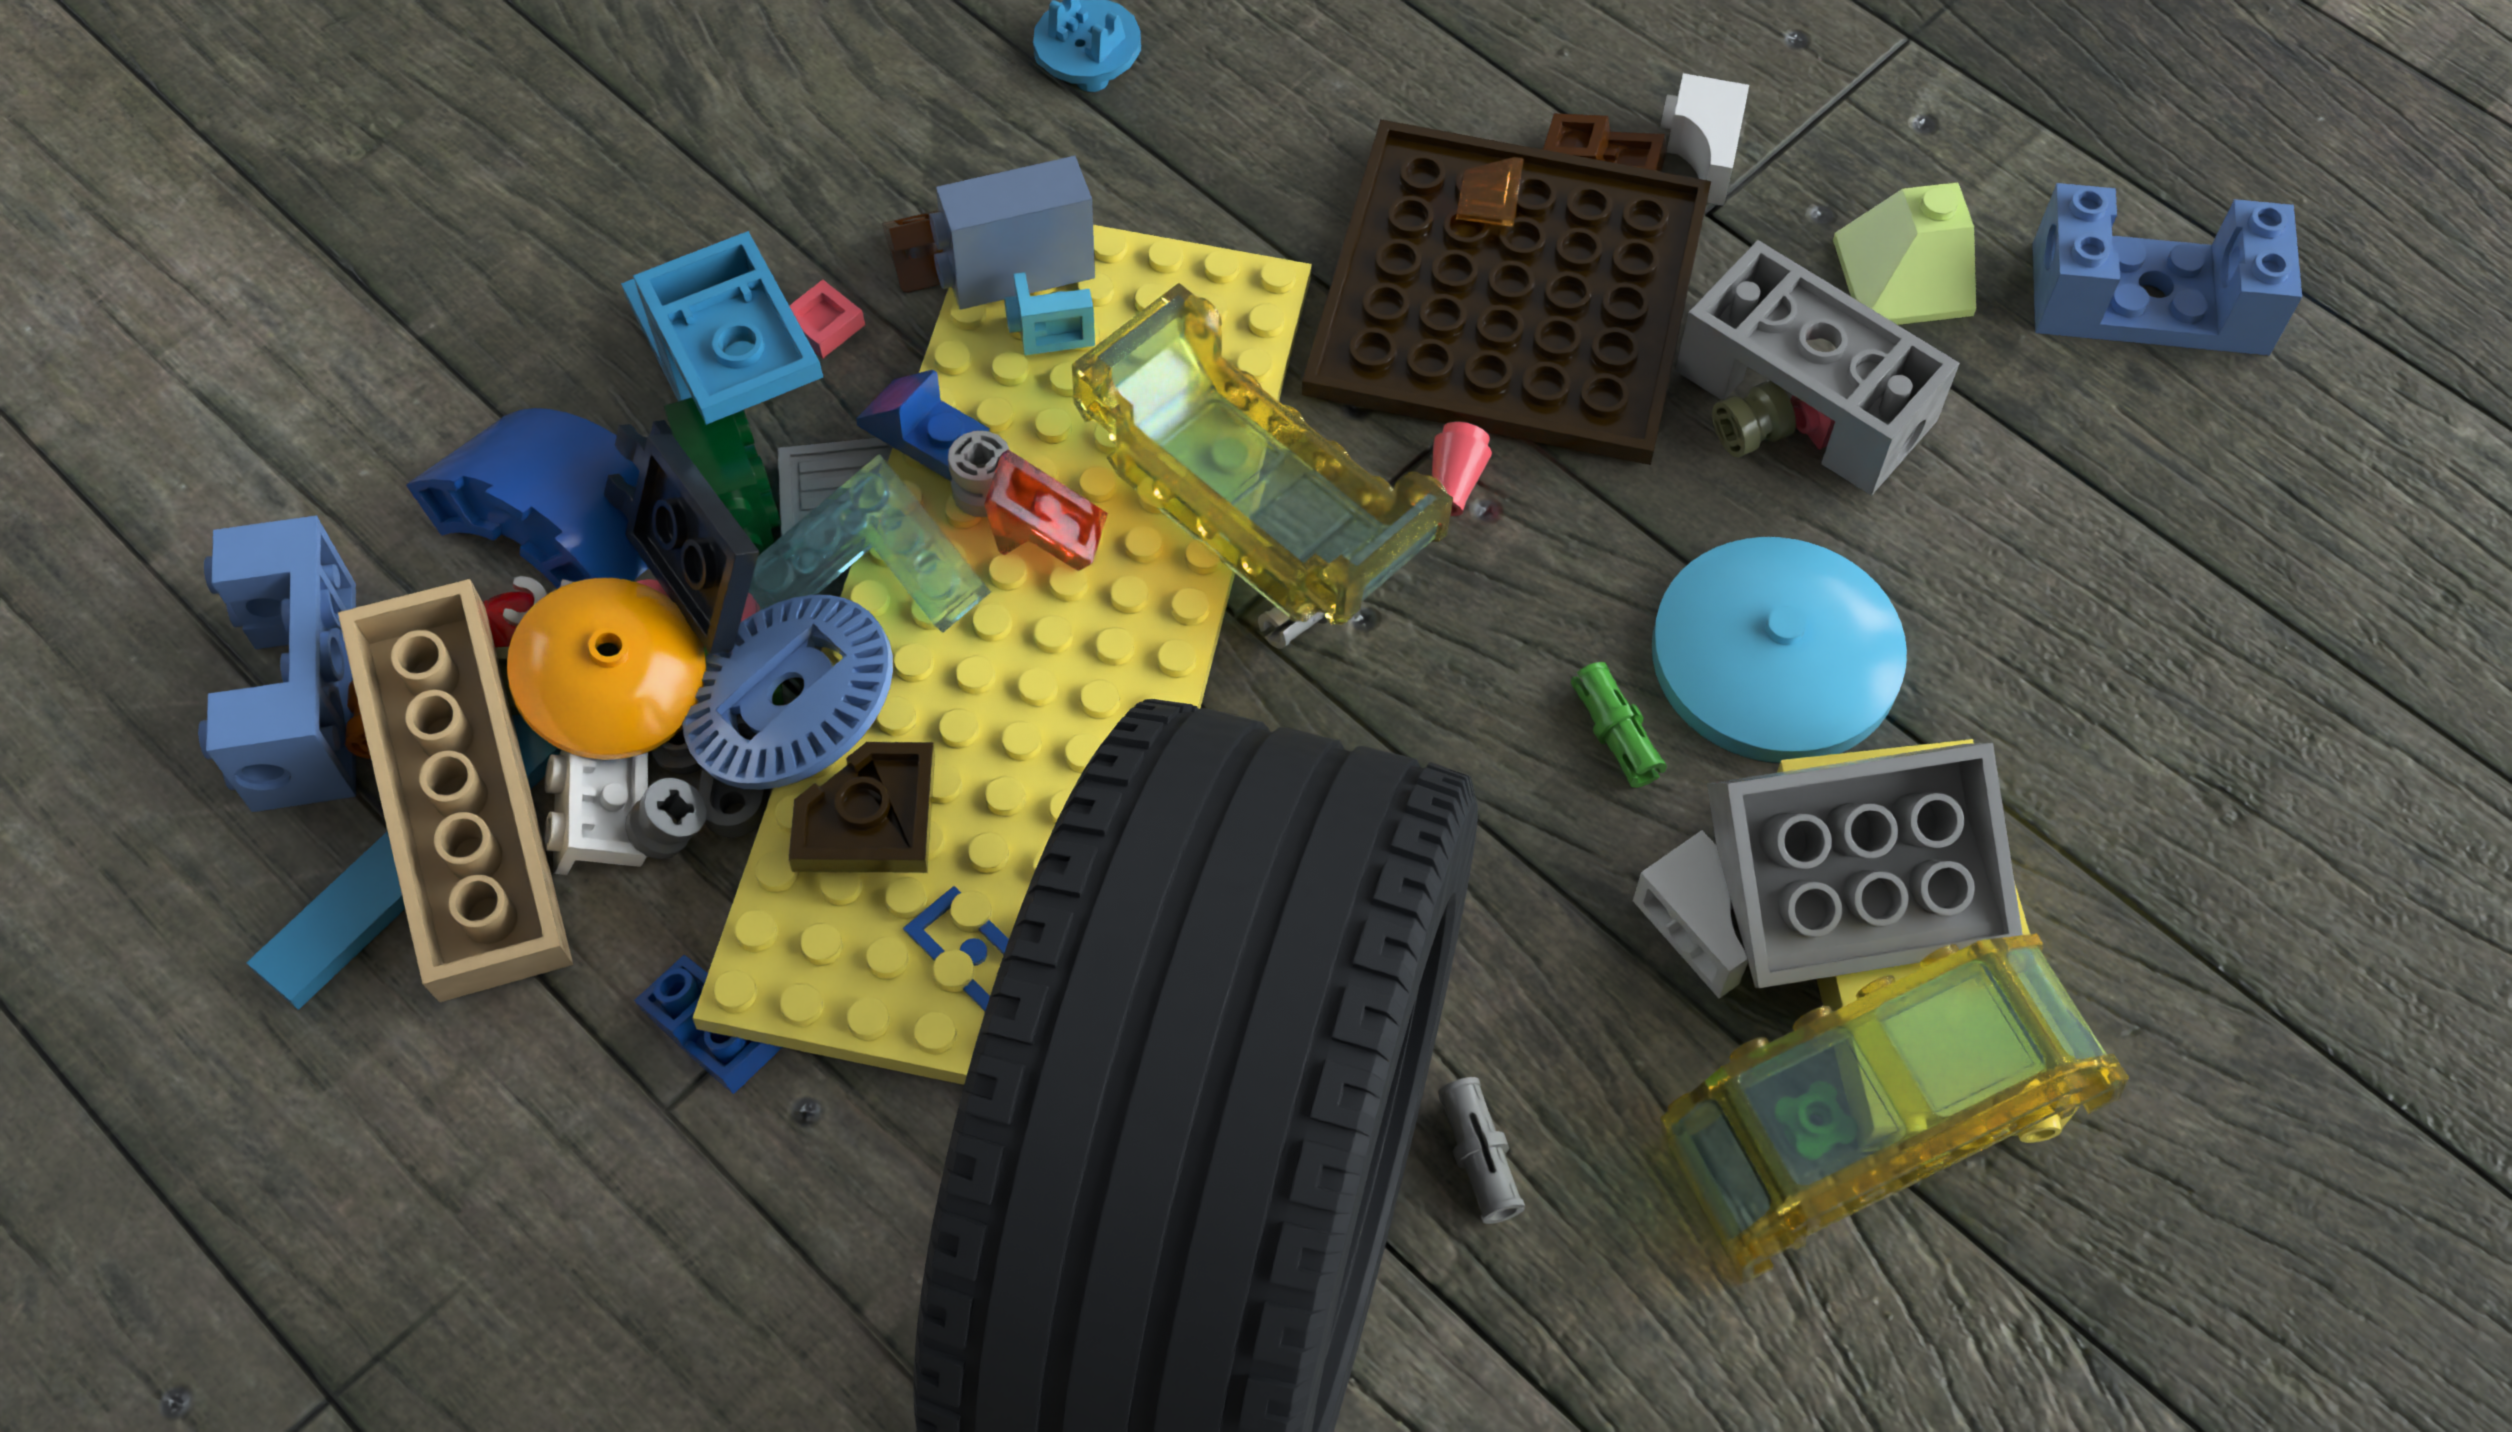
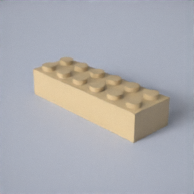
M471 579L338 612L422 984L439 1002H444L573 965L486 608Z

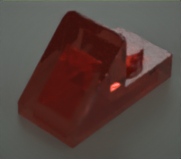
M1009 449L1000 456L984 503L1000 554L1006 555L1029 540L1078 572L1093 563L1108 515L1106 511Z

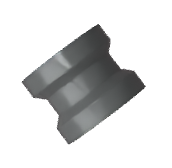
M665 778L656 781L650 785L641 800L636 802L626 816L625 830L629 841L636 850L647 857L655 859L672 858L684 849L690 838L695 836L705 823L707 809L704 799L697 789L686 781L676 778ZM664 810L672 814L677 823H672V817L667 815Z

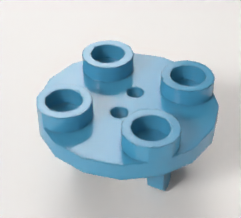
M1053 0L1049 5V10L1043 14L1034 28V58L1036 63L1053 77L1077 84L1080 89L1087 92L1100 91L1108 85L1109 80L1115 79L1132 66L1141 52V31L1134 15L1118 3L1109 0H1063V2L1059 3Z

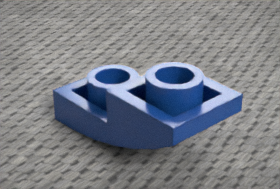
M683 955L634 1001L680 1048L734 1094L783 1047L696 1029L693 1015L708 973L686 955Z

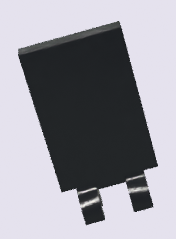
M665 420L653 421L651 433L648 437L638 434L631 424L619 425L615 447L626 459L632 461L640 472L636 487L627 484L620 474L608 475L604 496L615 508L621 510L628 519L626 537L670 599L676 603L687 623L709 654L732 651L759 550L673 437L671 428Z

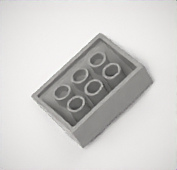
M1993 743L1959 744L1707 783L1717 851L1756 988L2024 946Z

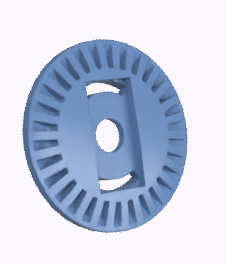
M832 595L794 597L777 602L756 612L740 623L732 651L708 654L705 657L706 671L702 678L704 687L698 689L695 696L698 703L690 707L682 723L684 739L697 763L713 778L729 786L756 790L779 788L817 774L846 754L864 736L885 703L893 674V654L890 641L884 629L874 616L858 603ZM814 646L832 649L841 654L842 659L833 665L829 658L823 652L814 648ZM794 677L804 679L803 691L795 700L783 706H777L772 703L773 693L782 682ZM737 714H741L743 720L756 734L751 740H747L740 735L737 727Z

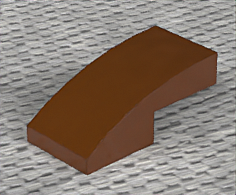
M1554 113L1543 150L1661 172L1667 153L1665 134L1611 132L1609 118L1606 115Z

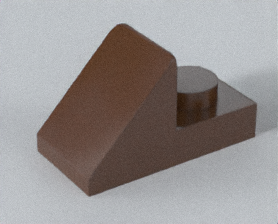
M937 210L882 223L899 285L903 292L941 285L936 271L934 254L943 252V249L938 250L936 247L929 214L939 212Z

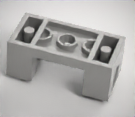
M1757 240L1688 312L1675 371L1720 400H1724L1743 381L1746 368L1749 367L1834 420L1835 424L1821 464L1872 496L1938 421L1960 363ZM1823 338L1831 342L1836 349L1830 352L1817 351L1810 347L1806 341Z

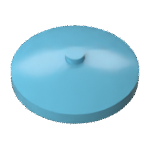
M1756 537L1737 540L1715 547L1691 561L1679 572L1666 590L1658 609L1652 636V658L1655 673L1662 691L1677 714L1691 728L1715 745L1740 756L1763 762L1780 763L1781 760L1840 754L1856 746L1873 733L1888 715L1900 690L1906 668L1907 649L1902 624L1894 606L1880 586L1865 571L1843 556L1827 548L1790 538Z

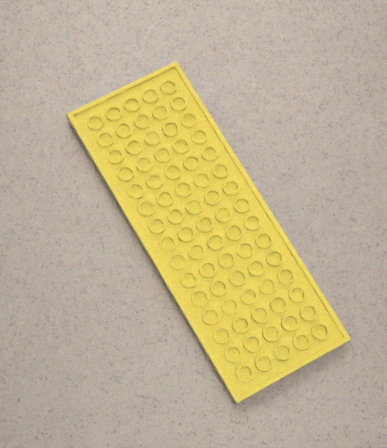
M1093 225L1095 278L1030 293V296L1051 294L1059 291L1067 292L1090 289L1094 309L1095 346L1032 355L1024 354L1020 332L1009 333L1004 300L960 310L952 287L948 288L919 373L929 370L936 371L941 400L987 426L991 433L999 435L1007 442L1011 453L1013 498L1008 507L999 514L989 517H975L964 513L956 506L953 499L951 481L894 447L892 448L840 596L864 607L884 629L890 641L893 654V674L889 692L874 723L846 754L813 776L793 784L773 788L693 1015L696 1029L952 1083L965 1084L985 1011L963 988L973 978L991 995L1003 958V954L979 931V927L990 920L1008 939L1010 938L1033 874L1070 793L1096 750L1131 708H1134L1137 703L1143 702L1145 699L1193 704V706H1197L1199 709L1201 708L1311 280L1312 264ZM822 647L821 652L829 658L833 665L842 659V655L838 652ZM866 742H933L935 766L928 873L792 872L789 863V848L795 798L814 783L820 787L847 766L846 758ZM955 886L961 893L953 899L951 908L924 929L945 951L934 961L903 928ZM972 938L980 939L987 947L985 961L976 966L973 965V961L968 954L960 951L961 945L966 940Z

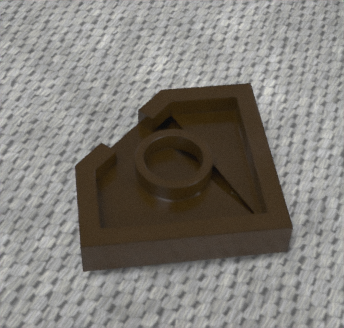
M866 742L846 758L847 766L820 787L814 783L794 799L789 848V863L792 872L928 873L935 766L933 742Z

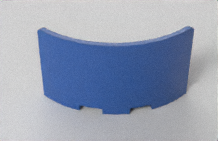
M541 408L512 412L499 419L406 484L441 536L449 533H471L494 541L499 536L504 535L522 545L519 555L539 570L557 589L560 588L562 579L571 582L593 578H618L633 581L649 569L625 535L628 519L621 510L615 508L604 496L608 475L620 474L627 484L636 487L640 471L632 461L626 459L615 447L617 435L579 416Z

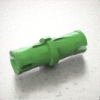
M1605 662L1592 663L1577 672L1579 676L1573 677L1570 684L1585 704L1595 723L1593 732L1601 744L1607 743L1618 760L1631 787H1643L1657 780L1660 777L1658 773H1664L1667 765L1646 735V731L1641 725L1644 717L1638 707L1634 704L1629 705L1616 685V681Z

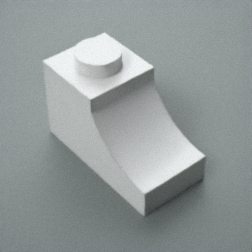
M1683 73L1678 96L1667 94L1660 128L1671 130L1667 153L1681 156L1693 167L1699 179L1711 181L1707 203L1724 206L1749 85Z
M1701 830L1641 872L1633 902L1714 994L1721 998L1739 985L1748 960L1732 925L1730 910L1733 909L1717 846Z

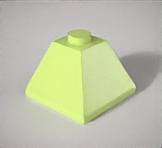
M1958 182L1901 189L1835 232L1833 242L1851 297L1897 325L1974 316L1976 311L1974 225Z

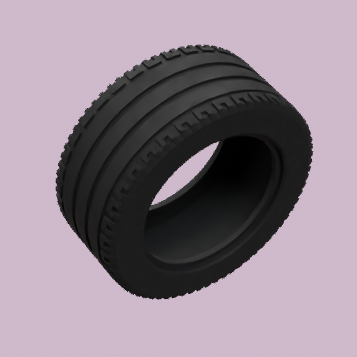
M1145 699L1143 702L1137 703L1134 708H1131L1121 718L1086 765L1047 841L1011 932L977 1037L946 1156L924 1269L914 1357L913 1398L916 1432H1334L1391 1226L1455 954L1470 877L1478 821V804L1471 776L1429 762L1427 767L1420 768L1415 758L1365 746H1357L1353 751L1344 750L1340 740L1287 727H1278L1273 732H1270L1269 728L1262 721L1213 709H1199L1197 706L1187 703Z

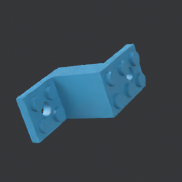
M749 231L633 275L634 279L621 283L625 297L677 400L681 401L692 397L706 425L823 378L820 361Z

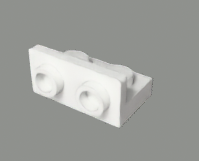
M561 750L559 755H550L545 773L546 793L555 794L554 812L550 811L546 819L543 843L545 851H553V874L568 875L575 860L642 866L647 856L636 850L629 841L625 830L626 816L632 807L641 800L648 789V752L630 758L614 760L591 759Z

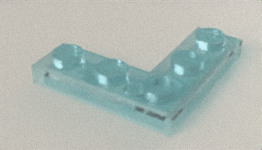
M879 454L758 556L749 588L750 594L762 609L794 597L817 595L873 547L933 625L943 633L991 593L990 589L890 464Z

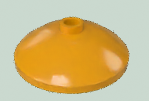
M593 578L573 582L550 592L530 608L518 624L511 639L507 658V677L512 699L517 710L532 730L544 740L563 751L581 757L601 760L623 759L641 755L656 749L673 738L683 729L682 723L690 707L698 703L695 696L698 689L704 687L702 678L706 671L703 644L687 623L676 603L649 586L618 578ZM612 643L620 651L614 656H603L596 649L601 644Z

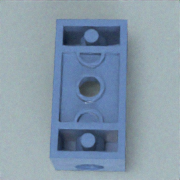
M2056 183L2032 243L2035 333L2270 356L2302 298L2294 205L2234 199L2212 245L2112 236V226L2117 217L2116 188ZM2150 285L2157 287L2166 297L2155 298L2149 296L2147 291L2141 286Z
M317 515L213 530L212 556H208L204 560V575L208 589L212 594L220 595L227 606L228 616L234 627L243 626L244 633L255 649L289 645V652L282 653L280 658L283 683L208 693L207 720L201 721L198 728L199 743L204 757L208 760L213 759L222 771L228 789L236 790L251 812L356 797V755L348 751L345 746L346 725L354 715L347 707L348 687L353 677L338 612L356 608V583Z

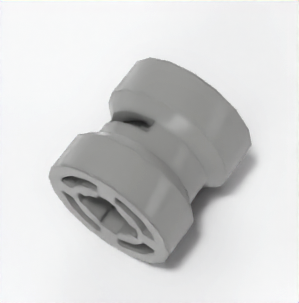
M972 431L963 434L953 442L948 454L949 471L952 476V496L956 506L964 513L975 517H989L999 514L1008 507L1013 498L1011 453L1007 442L999 435L989 431Z

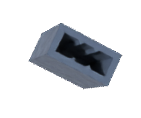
M1076 156L936 187L939 212L929 214L936 247L938 250L943 249V252L934 254V261L942 289L952 287L960 310L1004 300V297L1015 296L1013 274L1025 272L1029 294L1095 278L1092 197Z

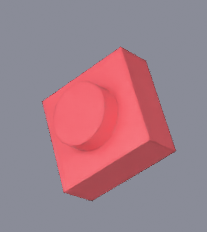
M823 279L789 305L812 349L822 359L865 326L863 311Z

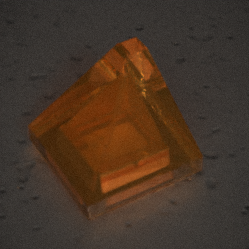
M1513 157L1465 170L1456 219L1513 227L1524 159Z

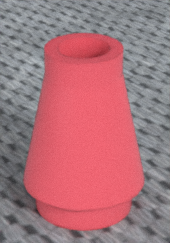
M1450 422L1444 425L1442 433L1434 437L1431 493L1428 500V506L1433 511L1447 516H1459L1463 513L1465 503L1492 455V451L1488 446L1490 437L1483 429L1465 422Z

